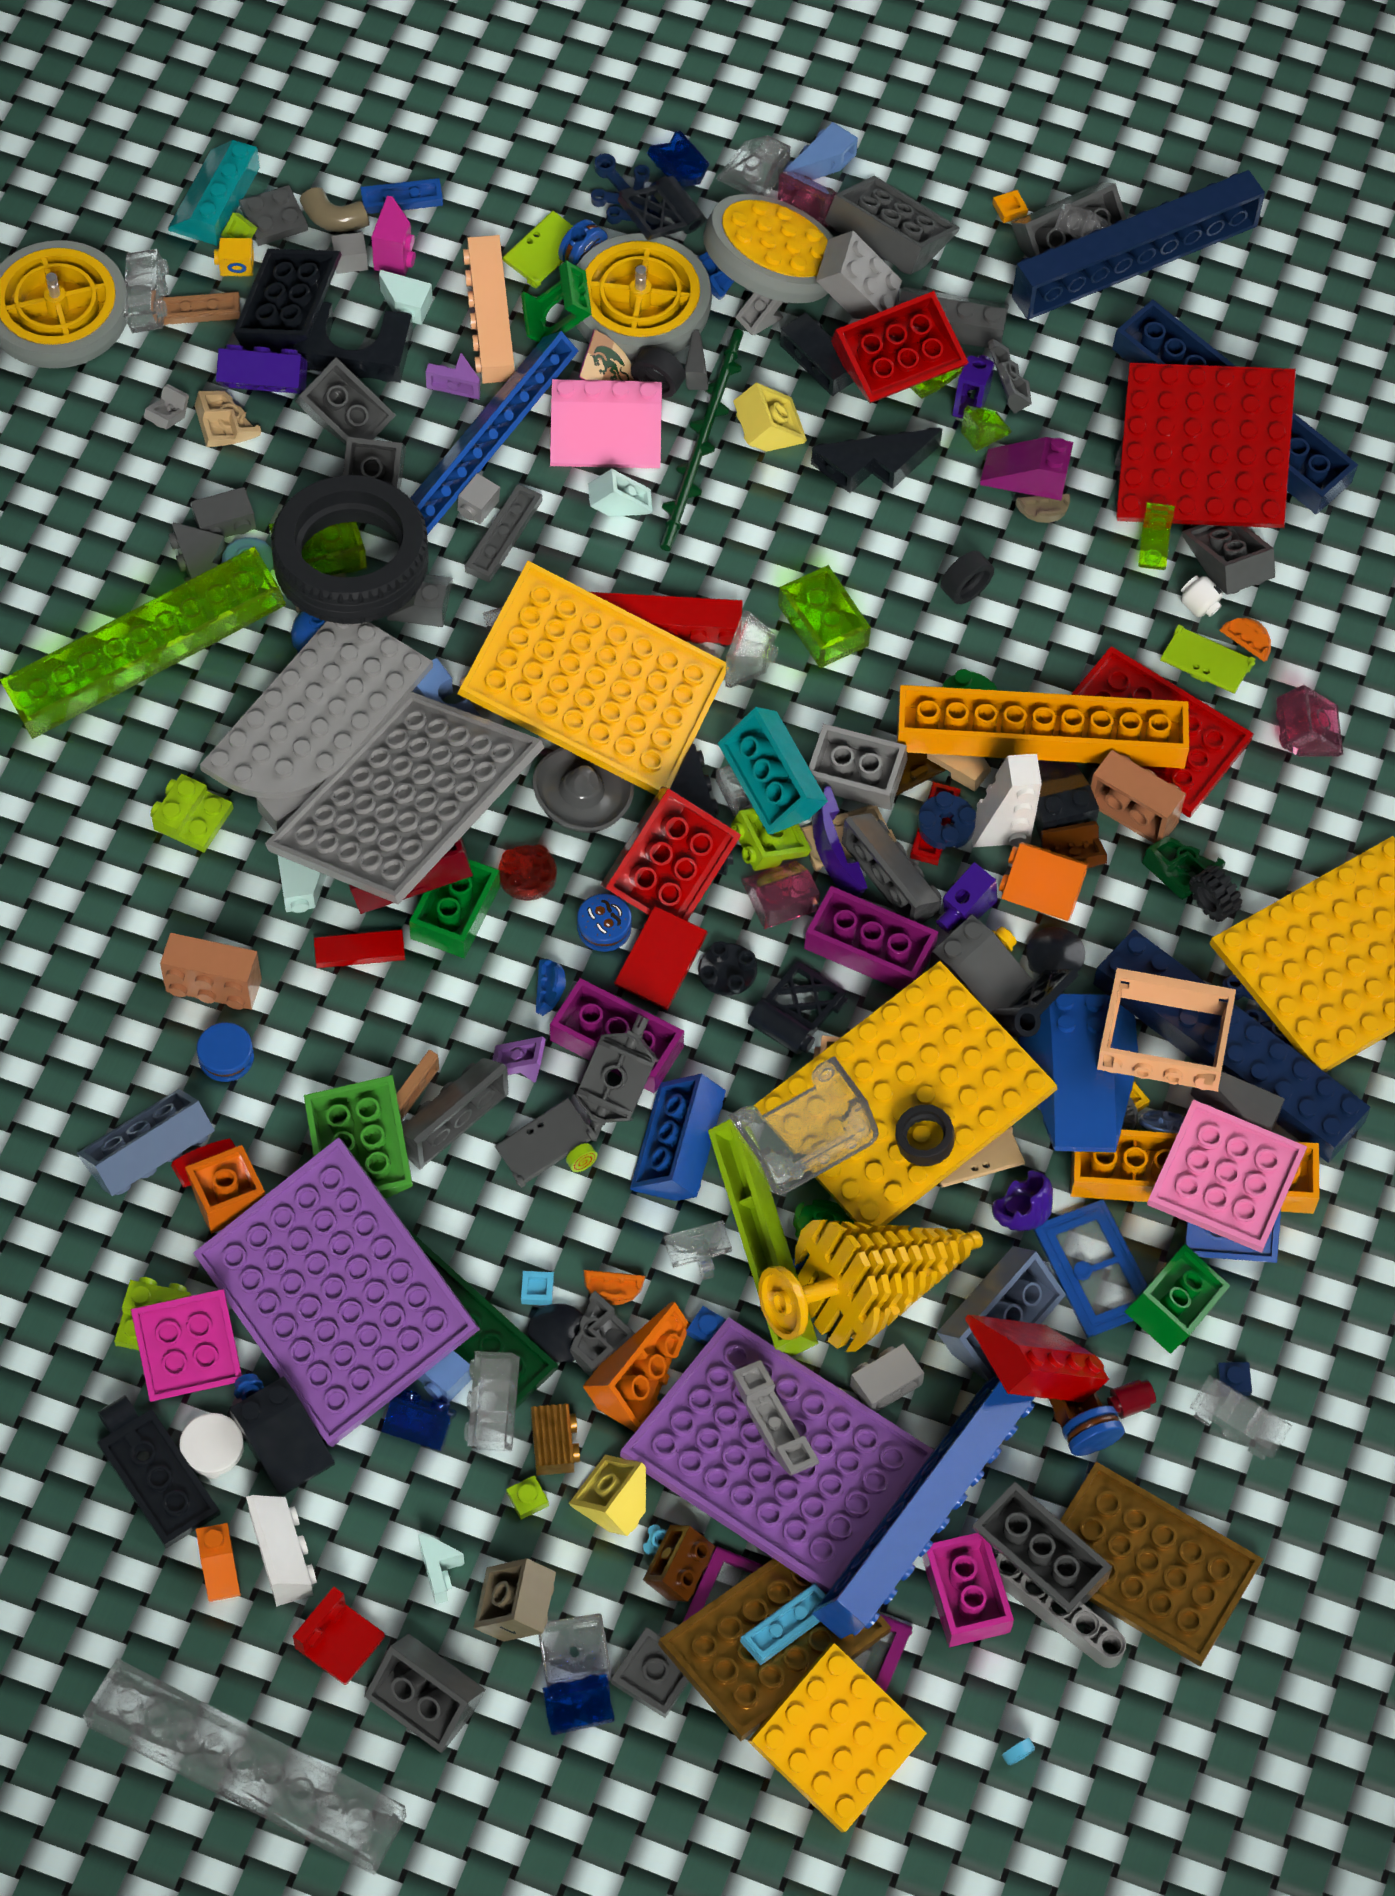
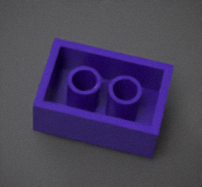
M227 344L226 349H218L216 382L224 388L301 394L306 389L308 364L307 360L297 350L281 349V353H274L270 351V348L254 347V351H247V349H243V346Z

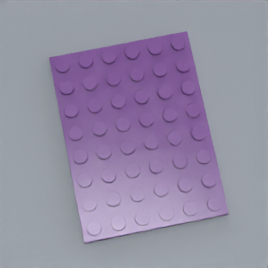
M340 1138L334 1140L193 1252L219 1290L224 1289L226 1301L279 1376L286 1378L312 1423L331 1447L480 1330Z
M728 1317L621 1449L620 1457L642 1462L646 1466L647 1475L811 1584L816 1583L827 1594L934 1449L787 1354L776 1350L773 1345ZM759 1360L762 1361L775 1384L774 1391L801 1437L805 1435L819 1460L818 1465L792 1476L778 1463L759 1434L732 1375L733 1371Z

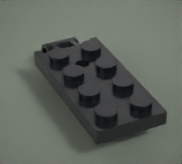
M124 1395L97 1412L102 1423L110 1433V1435L99 1440L97 1445L165 1548H168L197 1528L221 1515L219 1508L152 1409L138 1417L133 1405ZM142 1451H147L150 1455L147 1460L141 1461L137 1458L138 1454Z

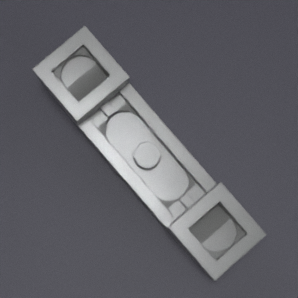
M756 1361L733 1371L732 1375L754 1425L782 1468L792 1476L818 1465L819 1460L805 1435L802 1437L799 1435L774 1391L775 1384L762 1361Z

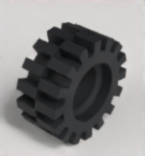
M1210 865L1191 878L1189 881L1191 885L1190 891L1194 893L1192 896L1194 900L1199 902L1197 903L1198 907L1204 909L1205 915L1209 914L1210 919L1222 922L1242 907V899L1239 898L1241 894L1239 891H1236V884H1232L1230 881L1232 878L1229 875L1226 876L1223 869L1219 870L1218 866Z

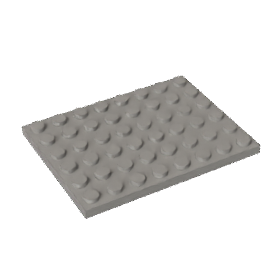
M410 692L348 761L328 777L265 843L266 847L271 853L399 905L544 749L542 740Z

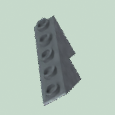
M173 522V533L168 534L173 550L178 549L179 555L176 556L180 572L186 571L187 577L184 578L187 592L188 594H194L196 600H192L195 614L197 617L202 616L204 621L200 623L204 639L210 638L211 644L215 646L241 586L239 570L220 565L222 554L225 551L224 536Z

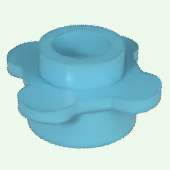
M656 1524L648 1528L649 1538L643 1545V1550L646 1554L655 1556L660 1546L658 1540H663L667 1530L661 1529Z

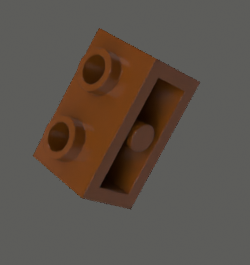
M670 1525L643 1581L668 1601L688 1602L696 1590V1584L703 1570L710 1562V1556L715 1546L691 1526Z

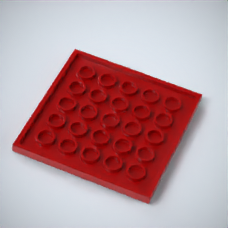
M1130 363L1117 521L1285 528L1296 369Z

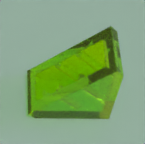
M969 405L964 409L961 433L976 451L1008 436L1012 432L997 412Z

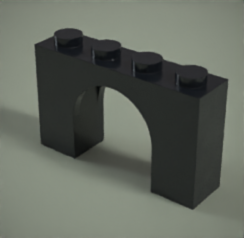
M323 302L309 338L293 345L292 350H297L307 360V371H323L337 358L357 378H371L384 382L401 383L413 334L412 314L385 311L381 330L375 342L363 349L346 350L337 347L329 340L334 320L332 303Z

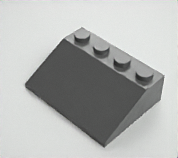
M872 176L835 194L825 222L840 234L854 231L882 260L889 261L897 266L899 271L910 275L923 269L960 229L955 224L876 176Z

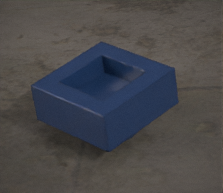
M1218 1363L1219 1396H1250L1252 1393L1250 1363Z

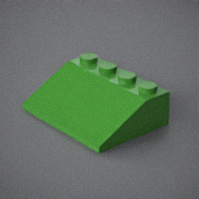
M393 1075L304 1095L314 1156L334 1140L340 1138L385 1199L413 1186Z

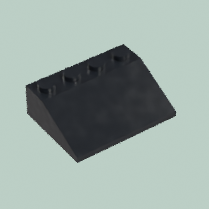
M267 249L233 331L240 346H243V349H247V351H254V347L270 348V351L276 352L308 339L341 258V252L330 250Z

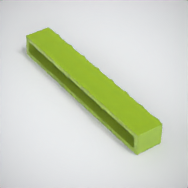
M733 1117L709 1129L708 1133L758 1292L761 1273L768 1267L783 1266L791 1271L797 1279L798 1276L751 1126ZM809 1311L805 1332L793 1340L782 1339L774 1333L767 1323L775 1349L790 1356H795L819 1344Z

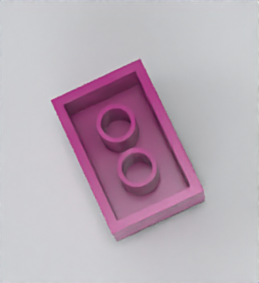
M978 1533L933 1543L931 1548L922 1556V1560L948 1647L1011 1633L1014 1618L991 1544Z

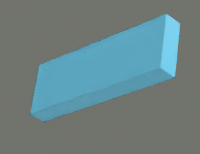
M816 1583L812 1584L741 1636V1644L760 1665L764 1664L820 1622L812 1612L826 1594Z

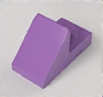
M460 353L455 369L445 365L428 363L426 369V388L479 400L480 379L462 353Z
M541 1036L496 1045L493 1061L503 1063L507 1067L508 1075L521 1073L532 1082H536L546 1039Z

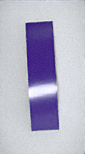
M827 786L822 792L828 802L812 816L816 848L827 873L840 890L860 898L868 887L859 862H847L833 824V820L840 810L831 786Z

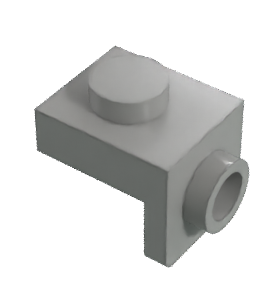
M166 384L163 386L161 399L145 409L144 418L154 423L157 427L167 430L185 418L189 395Z

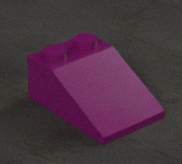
M1043 437L989 448L980 485L1061 501L1074 442L1066 441L1062 438Z

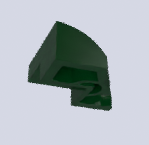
M1169 836L1148 847L1142 860V864L1181 900L1193 893L1190 891L1191 885L1189 884L1192 877L1210 865H1216L1220 870L1224 868L1226 862L1219 857L1217 862L1200 856V849L1193 846H1185L1180 841Z

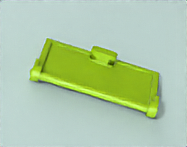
M551 211L502 257V260L526 278L529 285L533 288H538L541 282L563 262L558 256L559 246L573 225L555 211Z
M1179 624L1160 661L1189 673L1195 679L1209 682L1235 694L1247 672L1250 673L1255 665L1256 658L1252 656L1247 657L1191 632Z

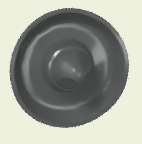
M559 748L545 756L537 765L533 775L535 797L542 810L558 825L576 832L593 833L611 827L626 813L633 799L634 784L564 748Z

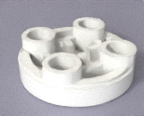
M207 1413L194 1418L186 1425L180 1437V1452L192 1470L209 1479L218 1478L221 1474L235 1467L241 1459L245 1448L242 1432L235 1421L219 1413Z

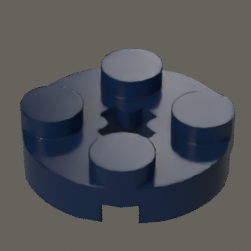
M939 792L937 796L928 799L919 810V833L922 839L934 848L944 850L946 847L955 846V849L960 848L970 841L975 831V810L967 801L949 792ZM941 818L952 819L953 825H941Z

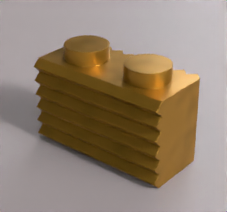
M567 1403L563 1405L553 1404L550 1406L540 1405L538 1407H531L536 1476L574 1473V1463L580 1462L579 1443H572L571 1434L577 1433L576 1413H569V1404Z

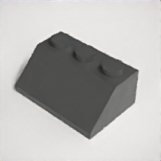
M408 1633L389 1647L364 1697L442 1753L473 1715L486 1689Z

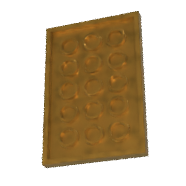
M1098 1462L1094 1464L1060 1520L1112 1566L1109 1579L1088 1601L1200 1667L1263 1561V1558Z
M773 1558L661 1637L658 1645L741 1742L763 1724L829 1644L835 1643L853 1660L888 1635L891 1626L880 1615L878 1620L869 1629L864 1627L856 1636L850 1634L839 1639L823 1623L819 1622L775 1656L760 1665L741 1644V1636L812 1585Z

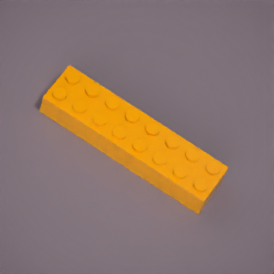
M1122 1129L1116 1152L1071 1151L1070 1197L1148 1202L1178 1133ZM1298 1142L1307 1146V1149L1281 1207V1212L1314 1214L1319 1201V1143Z

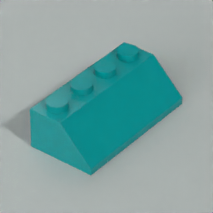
M231 140L211 149L172 219L168 231L218 246L220 238H222L221 234L232 213H236L240 206L239 200L244 198L260 169L258 148Z
M755 707L718 742L720 749L768 834H774L809 820L828 802L777 711Z

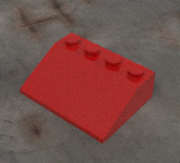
M935 291L835 330L831 340L843 367L869 404L969 363Z
M662 786L600 886L650 916L654 906L688 921L741 837V834L671 789Z
M970 1314L965 1317L967 1324L1007 1394L1084 1402L1109 1381L1104 1371V1365L1097 1356L1047 1325Z

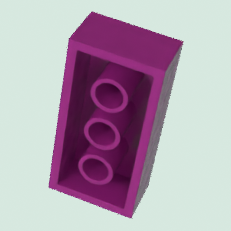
M830 886L806 931L804 949L902 991L924 973L931 959L932 951L936 948L938 931Z
M579 978L550 1023V1041L591 1061L601 1035L631 1031L637 1015L650 1019L643 1032L642 1039L659 1061L658 1063L655 1062L644 1089L655 1094L684 1048V1030ZM618 1069L611 1070V1072L622 1077Z

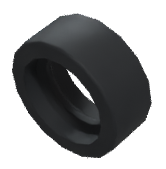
M657 347L644 348L631 366V374L635 381L662 382V398L672 397L685 379V370L678 359L669 352Z
M971 551L958 558L948 568L941 580L940 587L955 604L967 603L986 588L994 575L995 568L979 551Z
M920 1104L911 1107L901 1115L896 1124L895 1136L900 1153L908 1162L917 1166H932L941 1163L950 1155L954 1147L955 1133L951 1119L941 1108L934 1105ZM921 1121H933L941 1126L943 1140L938 1146L929 1150L915 1149L909 1144L907 1139L909 1128Z

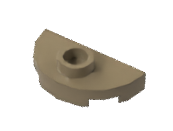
M1070 493L1063 494L1061 501L1040 496L1017 498L1015 505L1028 519L1036 522L1050 523L1058 521L1065 516L1070 504Z

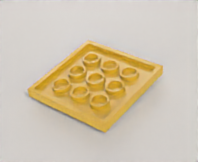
M831 1643L748 1742L843 1833L850 1828L927 1733L835 1643Z

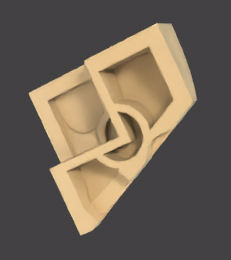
M225 390L198 391L195 410L206 447L236 444L260 436V426H253L245 418L246 412L234 404L233 398Z
M927 754V759L951 772L953 780L974 792L991 772V767L984 757Z

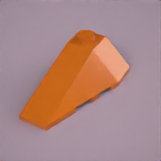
M670 1302L602 1362L583 1385V1388L599 1411L634 1432L638 1430L660 1403L657 1398L662 1385H667L670 1378L667 1372L672 1359L678 1357L687 1335L686 1330L690 1324L675 1302Z

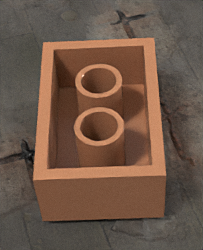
M1111 750L1094 772L1091 782V789L1100 812L1154 844L1169 836L1179 823L1186 793L1177 785L1167 783L1157 777L1153 771L1135 764L1126 755L1118 754Z
M170 933L160 962L166 992L176 997L189 996L198 998L204 1003L217 1002L226 1004L236 1010L243 1008L252 1010L262 980L257 951Z

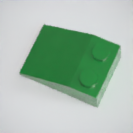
M1184 1244L1124 1312L1171 1354L1191 1335L1230 1285Z

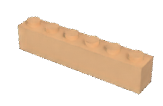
M500 235L467 237L468 249H463L464 265L470 266V270H465L466 286H472V291L468 292L469 308H474L475 312L470 313L471 330L476 329L477 335H472L473 351H479V356L475 357L476 373H481L482 384L507 382L515 371Z

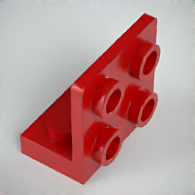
M336 1587L329 1591L293 1635L295 1649L343 1685H347L385 1639L383 1631L346 1605L344 1593Z

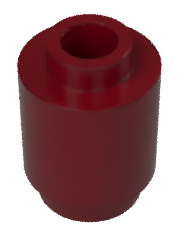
M1137 1379L1111 1389L1107 1403L1116 1409L1121 1419L1150 1409L1151 1405L1156 1403V1395L1148 1380L1141 1381Z

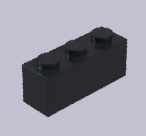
M805 312L781 328L780 346L831 396H834L854 381L843 367L831 342L833 336L824 331L821 324Z

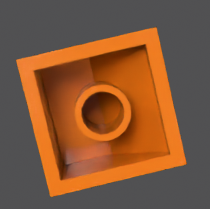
M243 1145L185 1167L199 1209L211 1234L224 1229L265 1196V1190Z

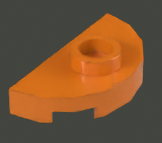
M1236 618L1226 622L1219 629L1223 634L1262 661L1268 660L1271 652V639L1267 629L1260 622L1251 618Z
M584 1270L583 1274L584 1284L590 1295L596 1291L610 1305L625 1304L633 1300L642 1291L645 1276L593 1270Z

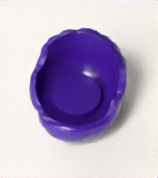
M1035 1170L1028 1171V1178L1024 1181L1014 1180L1008 1187L1005 1196L993 1202L992 1214L994 1219L1001 1226L1016 1231H1030L1042 1226L1050 1217L1053 1207V1188L1050 1180L1043 1173Z

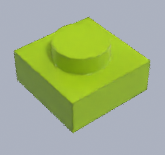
M232 213L221 236L224 238H252L257 227L240 213Z
M535 1475L506 1489V1494L520 1520L549 1506V1501Z

